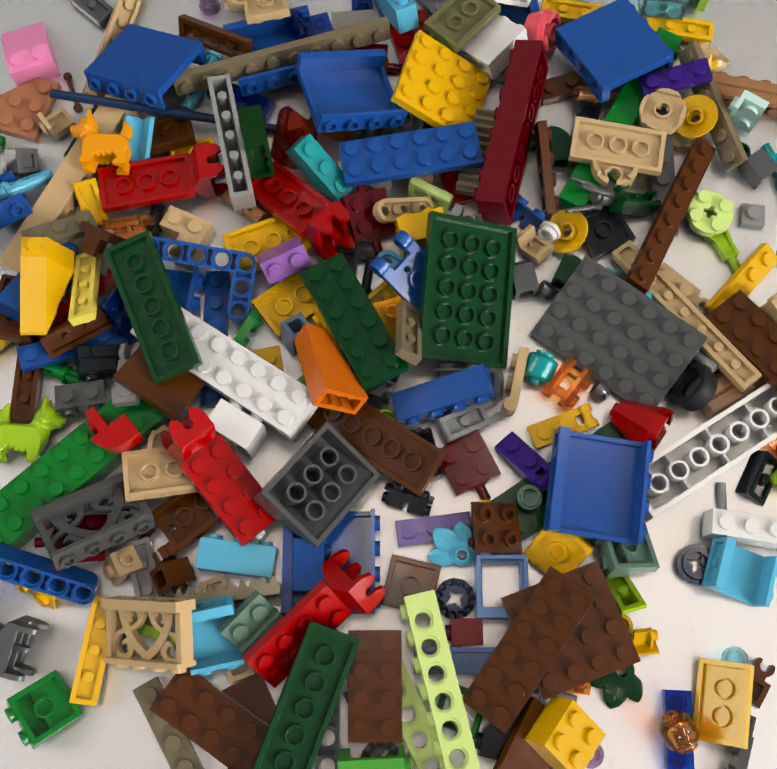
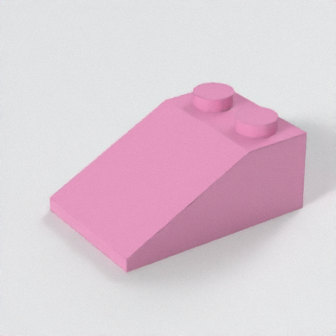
M43 21L1 34L4 58L9 74L17 87L38 77L50 80L61 76Z

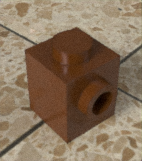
M187 556L163 562L149 572L158 596L171 592L176 595L179 589L185 592L188 589V585L197 580Z

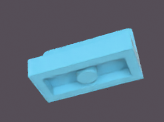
M125 115L123 123L127 121L133 127V136L129 141L132 153L129 163L150 159L155 117L149 116L146 119H140Z

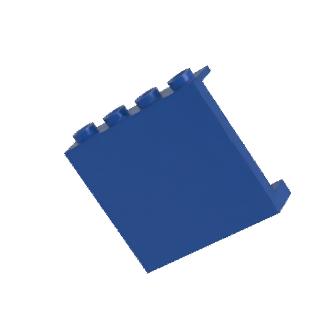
M616 0L556 28V47L600 103L609 100L610 90L660 66H663L665 69L672 66L674 58L672 49L665 45L659 34L654 32L648 25L647 20L642 18L635 6L628 0Z
M307 5L289 9L291 16L281 20L274 19L260 24L247 25L246 20L223 25V28L252 39V52L315 35ZM296 64L238 78L242 96L300 83L295 70Z
M129 24L84 70V74L91 90L164 110L166 107L162 98L163 94L191 63L204 65L207 57L202 41Z
M384 49L299 52L295 70L317 133L403 127L408 111L400 109L397 104L390 101L393 89L383 66L387 56Z
M560 426L555 429L543 531L628 545L642 544L647 534V526L644 525L645 514L649 510V500L646 499L647 489L650 488L652 476L649 473V465L654 457V450L651 448L652 441L636 442L571 431V427Z
M371 509V511H349L325 538L327 544H331V556L343 549L350 552L348 561L342 566V570L349 564L358 562L361 565L360 575L372 573L375 576L372 585L366 590L365 594L375 588V582H380V566H375V556H380V541H375V531H380V516H375V509ZM284 525L281 613L286 615L310 591H292L294 538L301 537ZM375 608L369 614H375ZM351 611L352 614H365V613H360V612Z

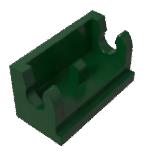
M617 185L613 188L615 192L614 202L608 207L611 213L646 217L660 208L662 204L661 200L650 201L651 197L657 194V191L650 190L645 194L621 191L625 186Z

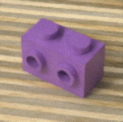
M298 236L256 256L269 285L273 283L279 284L285 281L288 276L294 273L299 274V272L307 269L308 266L313 265Z

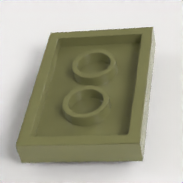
M448 0L424 22V29L458 53L501 12V5L493 0Z

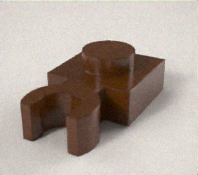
M761 657L755 658L752 662L754 678L751 706L756 709H760L771 687L770 684L765 682L766 677L772 676L775 672L774 665H769L765 672L761 670L760 664L763 661Z

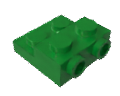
M57 670L6 699L8 708L4 711L11 723L17 721L21 731L18 732V736L25 747L30 744L35 749L83 716L77 704L69 703L71 694Z

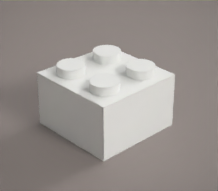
M221 398L209 415L210 420L215 426L216 437L221 434L229 446L251 460L254 459L269 437L265 429L266 426L262 423L263 420L253 413L246 414L242 411V406L233 400L227 402Z

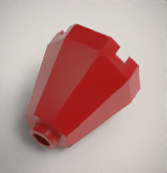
M623 400L620 404L616 402L613 405L609 415L612 416V425L626 440L636 442L651 440V448L655 451L667 432L664 425L665 423L671 424L674 412L665 407Z

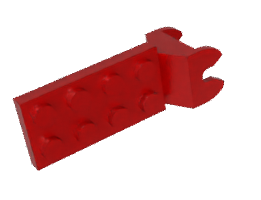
M213 143L194 145L190 155L187 152L130 162L129 175H117L116 172L119 166L116 165L97 168L102 210L104 213L194 198L196 194L207 200L222 197L228 189V184L215 183L214 180L225 175L224 165L210 163L209 158L216 157L221 152L220 146Z
M276 161L273 162L275 176L254 180L251 178L256 203L302 239L307 237L315 253L322 259L326 260L337 255L338 252L334 249L336 246H342L344 249H354V240L348 233L346 222L350 219L349 212L337 200L333 203Z
M189 407L188 418L182 417L179 419V422L170 421L168 425L169 432L163 430L160 437L164 449L172 459L181 462L178 466L239 545L241 547L245 546L276 520L253 499L262 487L221 434L216 437L213 422L202 410L196 407Z
M340 550L322 564L324 582L321 580L242 656L274 688L288 676L309 620L336 629L352 614L351 611L369 614L382 600L385 594V588L382 585L373 588L369 593L365 594L366 590L372 585L375 576L372 573L360 575L361 565L358 562L349 564L342 570V566L348 561L350 556L348 550Z

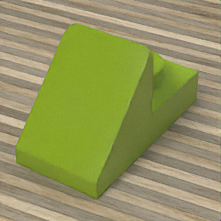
M605 577L621 615L647 608L646 602L629 577Z

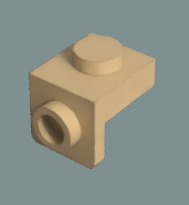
M64 107L59 108L47 117H44L41 112L37 113L41 121L38 123L39 127L45 135L50 134L54 140L70 132V126L76 125Z
M529 224L517 235L516 244L519 253L538 265L554 251L553 244L538 236L535 226Z
M130 545L110 553L103 563V573L106 579L111 580L113 586L123 583L128 574L140 570L143 564L134 546Z

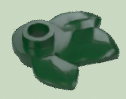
M634 665L625 667L626 672L622 675L615 671L591 681V686L603 689L605 703L610 709L623 704L626 698L637 703L641 700L643 685L642 681L634 674Z

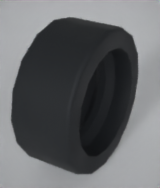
M692 362L688 364L668 393L670 399L686 411H696L707 405L714 397L718 380L716 375L700 363ZM700 378L694 391L686 396L689 386L696 379Z

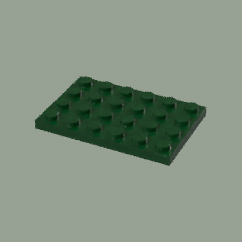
M435 211L428 213L419 315L422 331V358L462 364H484L490 368L507 369L517 228Z

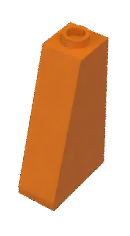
M305 323L295 337L294 343L312 405L355 415L368 399L366 392L328 330Z

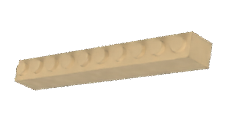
M106 94V96H105V97H107V98H113V99H119V100H126V99L119 98V97L112 96V95H108V94ZM98 106L93 117L99 126L100 133L120 134L124 116L130 115L135 117L138 112ZM80 139L76 140L32 208L33 213L25 218L1 255L0 266L5 272L13 276L20 272L21 231L74 215L79 203L72 183L96 177V180L98 179L97 169L95 173H85L82 165L79 163V158L82 155ZM98 164L97 168H102L104 165Z

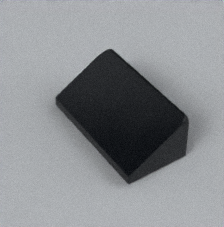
M757 450L752 453L735 492L760 506H764L772 488L771 474L777 470V459L768 451Z

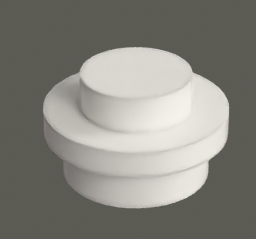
M542 222L538 230V236L550 243L557 241L561 236L559 227L553 222Z

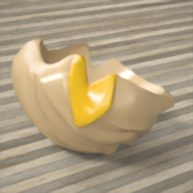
M708 41L700 44L705 58L707 57L711 72L723 71L725 67L731 64L730 60L716 47L709 48Z

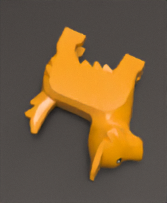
M88 108L87 116L80 118L78 124L70 126L71 135L81 140L82 155L79 158V163L82 165L83 171L85 173H95L98 164L104 165L105 163L109 165V162H111L113 165L119 166L116 172L117 175H129V160L132 155L129 141L133 136V127L127 121H124L120 134L100 133L92 111Z

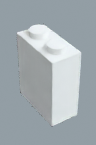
M498 14L459 51L460 55L487 73L490 79L494 80L510 64L509 52L514 48L515 40H528L527 30L523 25L516 24L510 21L508 17Z

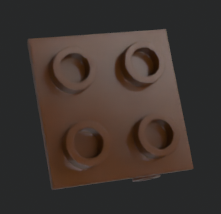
M471 502L474 535L468 538V547L476 550V553L522 554L517 503Z

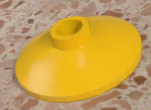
M700 94L684 98L683 101L687 107L684 122L676 129V132L685 138H698L707 134L714 127L718 119V108L715 102L710 97ZM694 118H700L697 122H692Z
M564 209L554 214L549 222H553L559 227L561 233L560 238L552 242L554 252L568 254L577 250L584 243L588 234V222L581 212L565 213Z

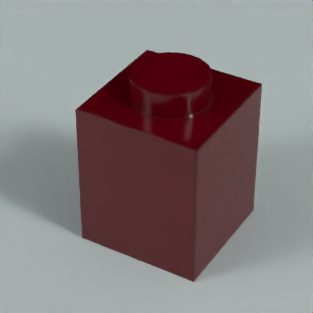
M451 618L449 620L450 625H445L447 641H450V647L483 645L482 618Z

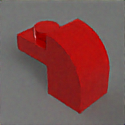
M94 407L85 412L90 419L86 423L95 434L90 439L107 452H126L145 439L125 413L108 425Z

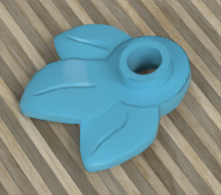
M462 521L456 524L454 530L445 527L433 528V540L437 548L431 550L427 557L434 564L442 567L452 564L463 567L471 564L475 557V551L468 547V538L472 537L470 528ZM460 550L466 551L467 556L465 558L458 557L457 553Z

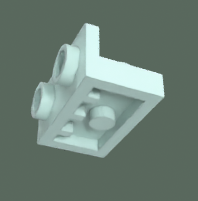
M744 90L740 98L735 96L727 110L733 124L738 129L750 133L769 102Z

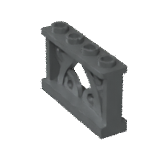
M123 472L30 511L35 528L56 571L69 568L81 560L96 556L103 550L120 545L126 540L139 534H144L155 527L153 513L144 500L134 502L123 501L125 496ZM124 509H136V510H138L140 513L137 514V515H135V516H133V514H132L130 511H123V510H124ZM91 510L99 513H111L107 522L100 530L77 528L84 519V513ZM54 527L58 532L50 539L46 530ZM66 535L63 541L64 547L57 549V542Z

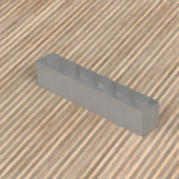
M230 74L208 77V87L233 210L257 207Z

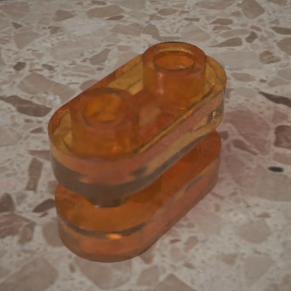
M568 356L541 392L547 398H550L553 393L561 399L557 405L564 410L567 407L572 409L580 399L577 394L581 388L586 391L594 380L590 377L593 372L586 367L581 373L573 368L577 361L571 356ZM568 375L575 381L566 391L560 384Z

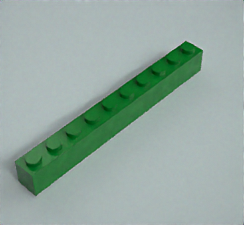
M659 27L656 32L665 45L672 49L674 54L673 60L676 61L678 58L677 54L682 50L679 45L683 38ZM660 66L646 74L664 70L665 68ZM639 77L625 83L604 121L638 127L640 124L639 108L643 100ZM577 164L571 176L600 185L591 173V164ZM569 178L558 197V209L564 210L592 205L593 202L590 200L591 191L582 189V184Z

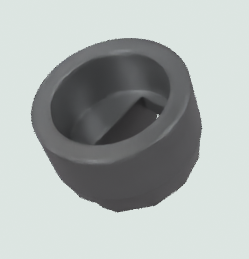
M543 280L539 284L540 288L537 295L541 300L546 301L553 298L558 291L551 283Z
M600 380L593 386L589 395L596 400L603 401L606 400L603 394L610 395L611 390L607 383Z

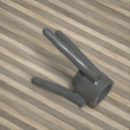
M575 176L570 177L572 181L582 184V189L591 191L590 200L594 204L567 208L565 213L602 210L603 206H611L614 202L615 192L612 188L602 187V185L594 184Z

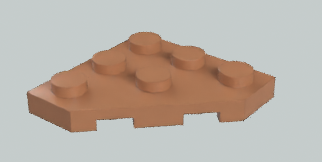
M38 77L1 94L0 133L38 143L43 131L38 125L41 121L37 113L41 112L44 117L51 114L57 99L50 98V90H61L60 83Z

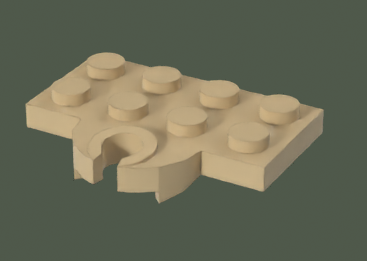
M221 0L226 10L236 13L245 12L247 25L260 24L274 19L281 20L291 16L287 0Z
M576 116L568 161L591 164V173L594 179L604 187L609 182L607 174H615L618 177L615 187L617 185L628 186L634 180L636 173L660 176L667 132Z
M166 425L159 427L155 431L152 430L148 438L147 449L121 452L126 502L198 492L178 467L181 462L172 459L161 443V433L163 430L167 431Z

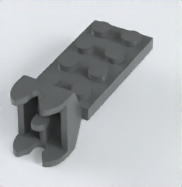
M25 615L8 622L6 625L0 623V677L13 681H24L25 675H34L35 669L22 662L25 653H29L30 650L28 643L31 634L38 635L40 630H48L49 624L47 622Z

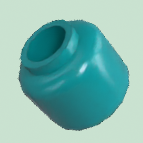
M537 349L536 352H530L524 375L528 376L527 382L540 386L541 383H550L558 366L554 360L555 356L540 349Z

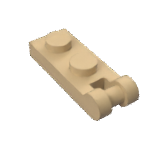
M520 346L517 354H512L510 367L514 368L513 375H508L505 390H509V395L504 399L501 407V412L506 417L512 416L518 406L529 348Z

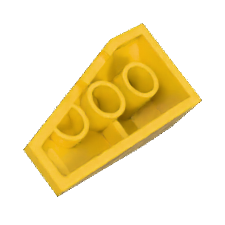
M48 237L21 238L20 335H47L56 316L57 307L65 296L67 285L74 276V251Z

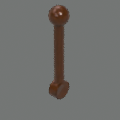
M69 72L64 73L63 78L67 81L70 92H75L71 81L72 75ZM74 102V111L81 113L83 111L82 105L79 102Z

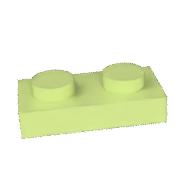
M412 177L409 181L408 197H428L433 202L435 208L442 206L444 214H446L448 209H451L454 195L417 177Z

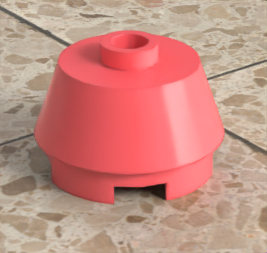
M550 8L530 13L524 24L528 40H543L545 52H553L556 49L555 33L556 28L561 26L560 14L555 13Z

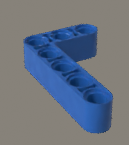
M153 236L161 259L164 261L233 272L227 313L236 322L247 318L257 266L256 259L252 254ZM173 244L180 247V255L176 258H171L168 255V248ZM195 249H202L205 253V257L201 262H195L192 259V252ZM219 253H226L228 255L229 262L227 265L218 266L216 264L215 258ZM249 257L252 259L253 266L250 270L244 271L240 268L239 261L241 258ZM240 280L246 281L249 285V290L245 294H240L235 289L236 283ZM235 304L244 306L245 314L242 317H235L232 314V307Z
M0 543V580L82 605L89 604L95 598L99 586V578L95 573L75 566L56 571L51 559Z

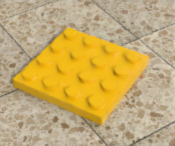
M419 30L414 36L390 101L432 127L473 122L476 108H483L492 79L488 77L487 73Z

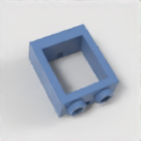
M496 553L476 554L474 557L475 618L509 620L504 607H483L482 564L518 565L520 591L529 587L528 555L507 553L506 555H496Z

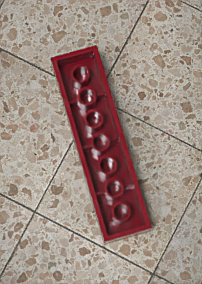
M515 40L514 48L509 52L510 64L509 68H506L504 72L505 84L504 88H501L499 92L500 104L499 107L495 108L494 127H491L489 131L490 143L489 147H486L484 151L485 163L484 167L480 168L479 187L475 189L473 196L474 202L478 206V213L481 214L484 222L508 226L512 224L534 132L533 126L536 123L549 69L543 40Z

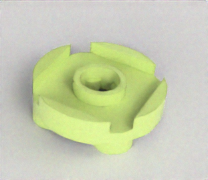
M702 190L693 197L685 218H688L689 227L695 233L705 237H712L714 234L725 232L730 226L734 217V204L719 193ZM704 210L712 211L714 216L706 217L707 213Z

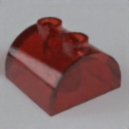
M289 106L281 108L278 113L270 153L272 159L280 165L299 169L285 152L300 137L309 133L317 141L318 133L306 127L308 120Z

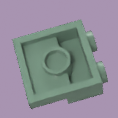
M648 530L646 538L639 545H628L590 538L591 545L597 547L599 554L597 560L601 569L604 570L605 577H629L633 572H656L660 568Z
M255 590L234 611V615H230L217 629L244 655L284 615L260 592Z

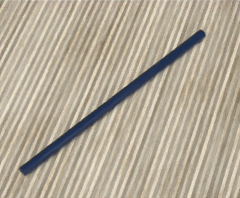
M57 89L50 90V98L216 124L214 114L170 107L162 110L132 101ZM264 123L266 132L277 134L278 125Z

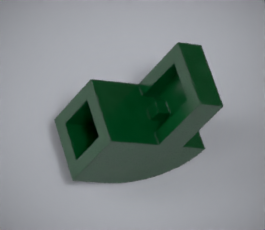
M550 126L552 138L549 141V147L554 153V163L551 164L552 169H570L573 161H568L572 138L562 128ZM534 133L532 135L529 153H536Z

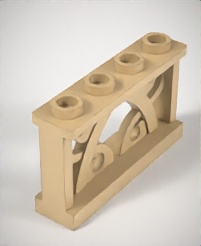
M120 595L101 599V607L103 610H106L107 657H104V663L114 664V668L132 666V670H143L150 667L151 672H161L169 669L170 674L187 672L186 668L197 665L196 659L193 658L192 610H196L194 598ZM147 612L153 627L161 632L151 648L146 645L137 631L145 623ZM134 613H136L138 616V620L135 624L133 622L136 621ZM159 614L162 615V621H161V622H159V619H158ZM123 634H126L127 638L123 640ZM126 644L128 645V652H127V653L124 652V646H123V645H126ZM171 648L176 650V657L171 655Z

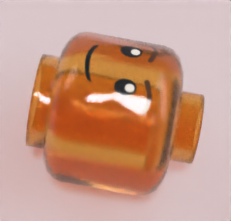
M671 710L662 716V722L659 724L658 730L670 751L687 754L696 749L700 732L688 713Z

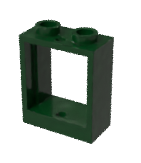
M260 104L238 108L252 179L275 176Z

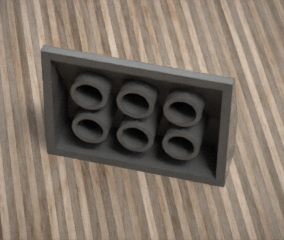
M326 422L315 431L253 499L271 517L317 548L381 474Z

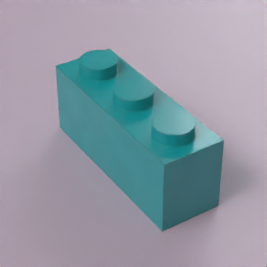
M310 133L300 137L285 152L330 202L333 203L336 200L341 202L340 198L347 196L355 188H346L343 171Z

